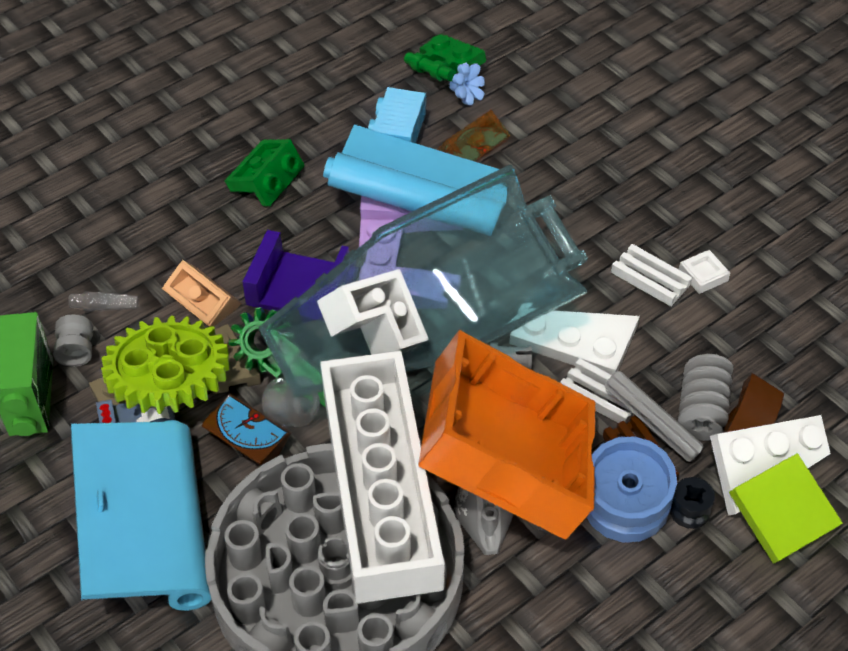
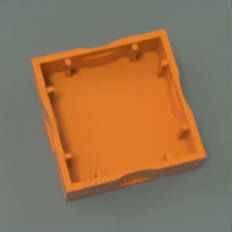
M459 330L435 362L418 466L566 540L594 509L595 468L592 461L591 448L595 438V401L548 376L526 368L505 353Z

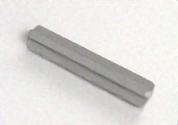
M617 371L607 380L605 388L686 461L691 462L700 454L704 447L703 444L624 373Z

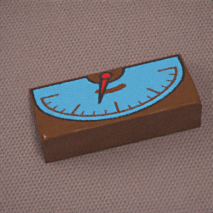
M229 394L202 424L203 428L261 465L279 456L292 433L232 394Z

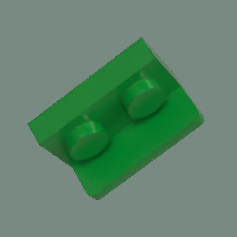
M291 139L261 140L224 182L230 192H255L262 206L269 207L304 168V163Z

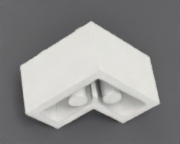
M400 269L342 285L317 300L331 337L361 328L371 355L402 351L404 353L429 340Z

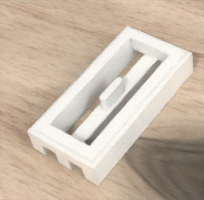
M633 244L628 247L627 253L624 252L620 256L619 262L616 260L612 264L611 269L612 274L670 307L689 288L692 281L691 276Z
M581 358L576 362L575 368L569 370L567 378H563L560 382L594 400L595 411L617 423L621 421L628 423L634 415L633 412L605 388L607 380L612 375ZM577 382V383H579L580 385H582V386H584V387L590 389L591 391L594 392V394L591 393V392H589V391H587V390H585V389H583L582 387H580V386H578V385H576V384H574V383ZM607 400L614 402L615 404L625 408L626 410L624 411L620 409L619 407L607 402Z

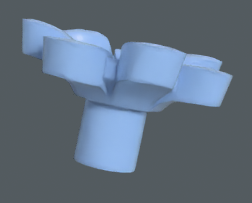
M468 63L460 64L458 66V73L453 76V81L449 83L450 89L455 91L457 98H462V102L465 105H473L474 99L482 100L484 97V92L479 87L484 86L485 80L483 76H477L481 70L478 64L470 66Z

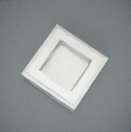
M710 250L680 262L679 265L680 271L692 277L691 285L699 294L727 282L730 277V272Z

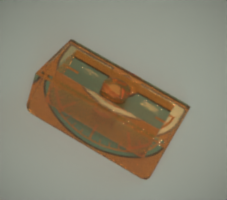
M489 110L444 141L437 150L476 161L511 135L494 112Z

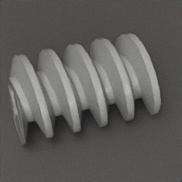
M703 354L691 358L685 364L683 372L684 377L677 422L695 438L702 441L711 440L710 436L723 433L722 428L729 419L727 412L730 407L728 400L731 396L730 387L732 384L733 365L727 358L716 354Z

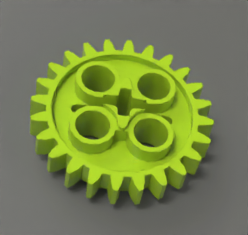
M170 316L165 323H162L158 317H155L153 325L149 326L145 322L140 321V329L137 331L127 327L125 329L127 337L115 336V345L107 346V356L102 357L103 367L101 370L108 393H114L117 403L125 400L128 409L140 404L141 413L147 412L151 406L156 407L157 414H162L165 406H171L172 410L176 413L179 410V404L182 403L193 408V399L196 397L207 401V390L219 391L218 382L226 381V371L230 370L227 344H224L223 335H216L215 327L213 326L204 329L202 320L190 325V319L187 316L180 323L175 322L174 316Z

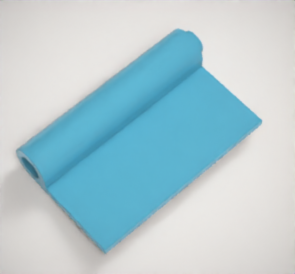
M357 125L353 126L342 153L337 152L335 158L328 157L323 177L328 178V186L489 235L507 175V171Z
M176 420L164 422L71 424L81 600L168 595L169 605L177 610H194L208 604L211 596L206 580L205 543L190 428Z

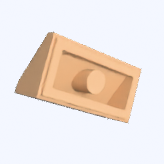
M184 260L180 262L162 287L166 293L209 327H214L242 304L202 271Z

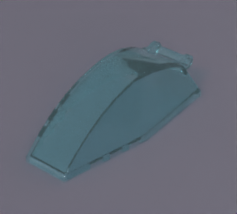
M508 165L379 227L372 233L368 241L357 250L350 251L344 256V260L328 274H322L315 280V284L299 298H293L259 327V331L294 397L323 392L321 361L371 355L361 328L332 337L329 333L317 300L342 285L397 269L401 270L429 340L402 353L406 372L435 366L436 360L459 330L488 344L586 294L588 291L585 286L583 287L579 281L567 272L584 264L588 260V256L584 250L579 251L554 210L556 203L552 197H544L527 206L518 178L514 172L515 169L512 165ZM536 217H542L565 258L559 260L535 220Z

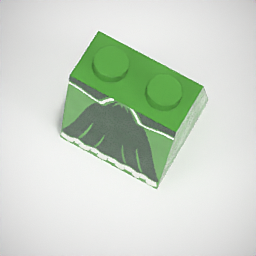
M38 313L0 315V419L9 436H30L36 433H47L49 430L53 357Z

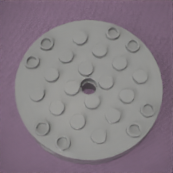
M332 444L307 446L306 452L292 455L285 459L283 455H280L254 470L234 488L221 505L211 526L212 533L208 549L205 550L206 580L213 608L222 633L230 646L235 651H434L449 631L455 619L463 590V534L460 522L456 519L449 505L447 495L426 473L444 559V591L356 604Z

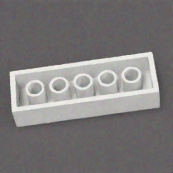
M402 351L321 361L324 399L356 604L444 591V559L426 470L418 466L421 445Z

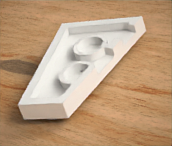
M523 308L510 334L509 344L517 347L532 346V352L574 366L578 359L581 358L613 375L621 366L638 327L640 316Z
M821 415L710 436L728 515L740 512L729 494V491L796 453L799 454L807 468L831 454Z

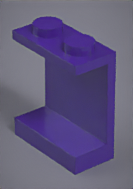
M267 230L242 282L246 305L278 311L293 303L298 307L299 317L325 322L317 300L345 283L349 284L354 273V263L350 262L349 247L342 245L335 262L283 252L281 232Z

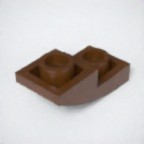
M752 373L743 382L738 404L728 415L729 419L724 433L775 424L785 393Z

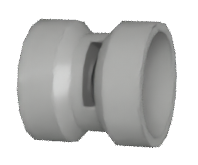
M76 314L65 315L59 318L55 325V337L57 340L53 350L54 359L62 365L71 367L87 364L92 357V344L90 342L93 337L92 322L88 318Z

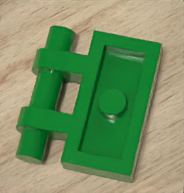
M443 34L434 36L431 41L419 48L420 52H407L404 56V62L410 65L414 71L419 73L428 72L436 80H447L450 82L453 81V76L458 73V66L460 64L468 63L469 66L473 64L480 66L486 62L485 50Z

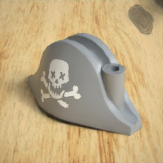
M458 486L454 500V510L459 522L484 555L499 554L513 513Z

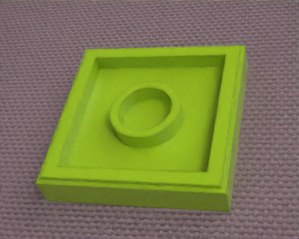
M798 453L729 491L732 499L773 564L843 524Z

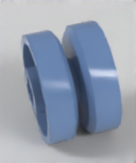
M617 437L601 444L592 454L595 468L594 509L587 516L588 521L603 536L622 543L640 542L654 536L667 522L677 486L674 464L664 450L653 442L642 438Z

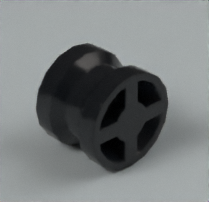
M688 477L679 481L670 509L673 520L678 525L689 529H696L705 525L708 522L711 508L715 501V492L712 486L698 477ZM686 498H693V499H696V500H698V501H692V500H689V501H688Z

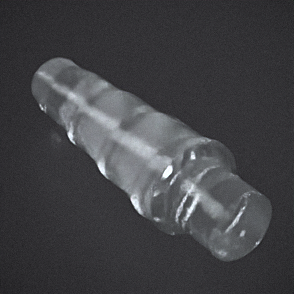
M84 291V294H69V308H83L84 311L135 309L139 305L138 296Z

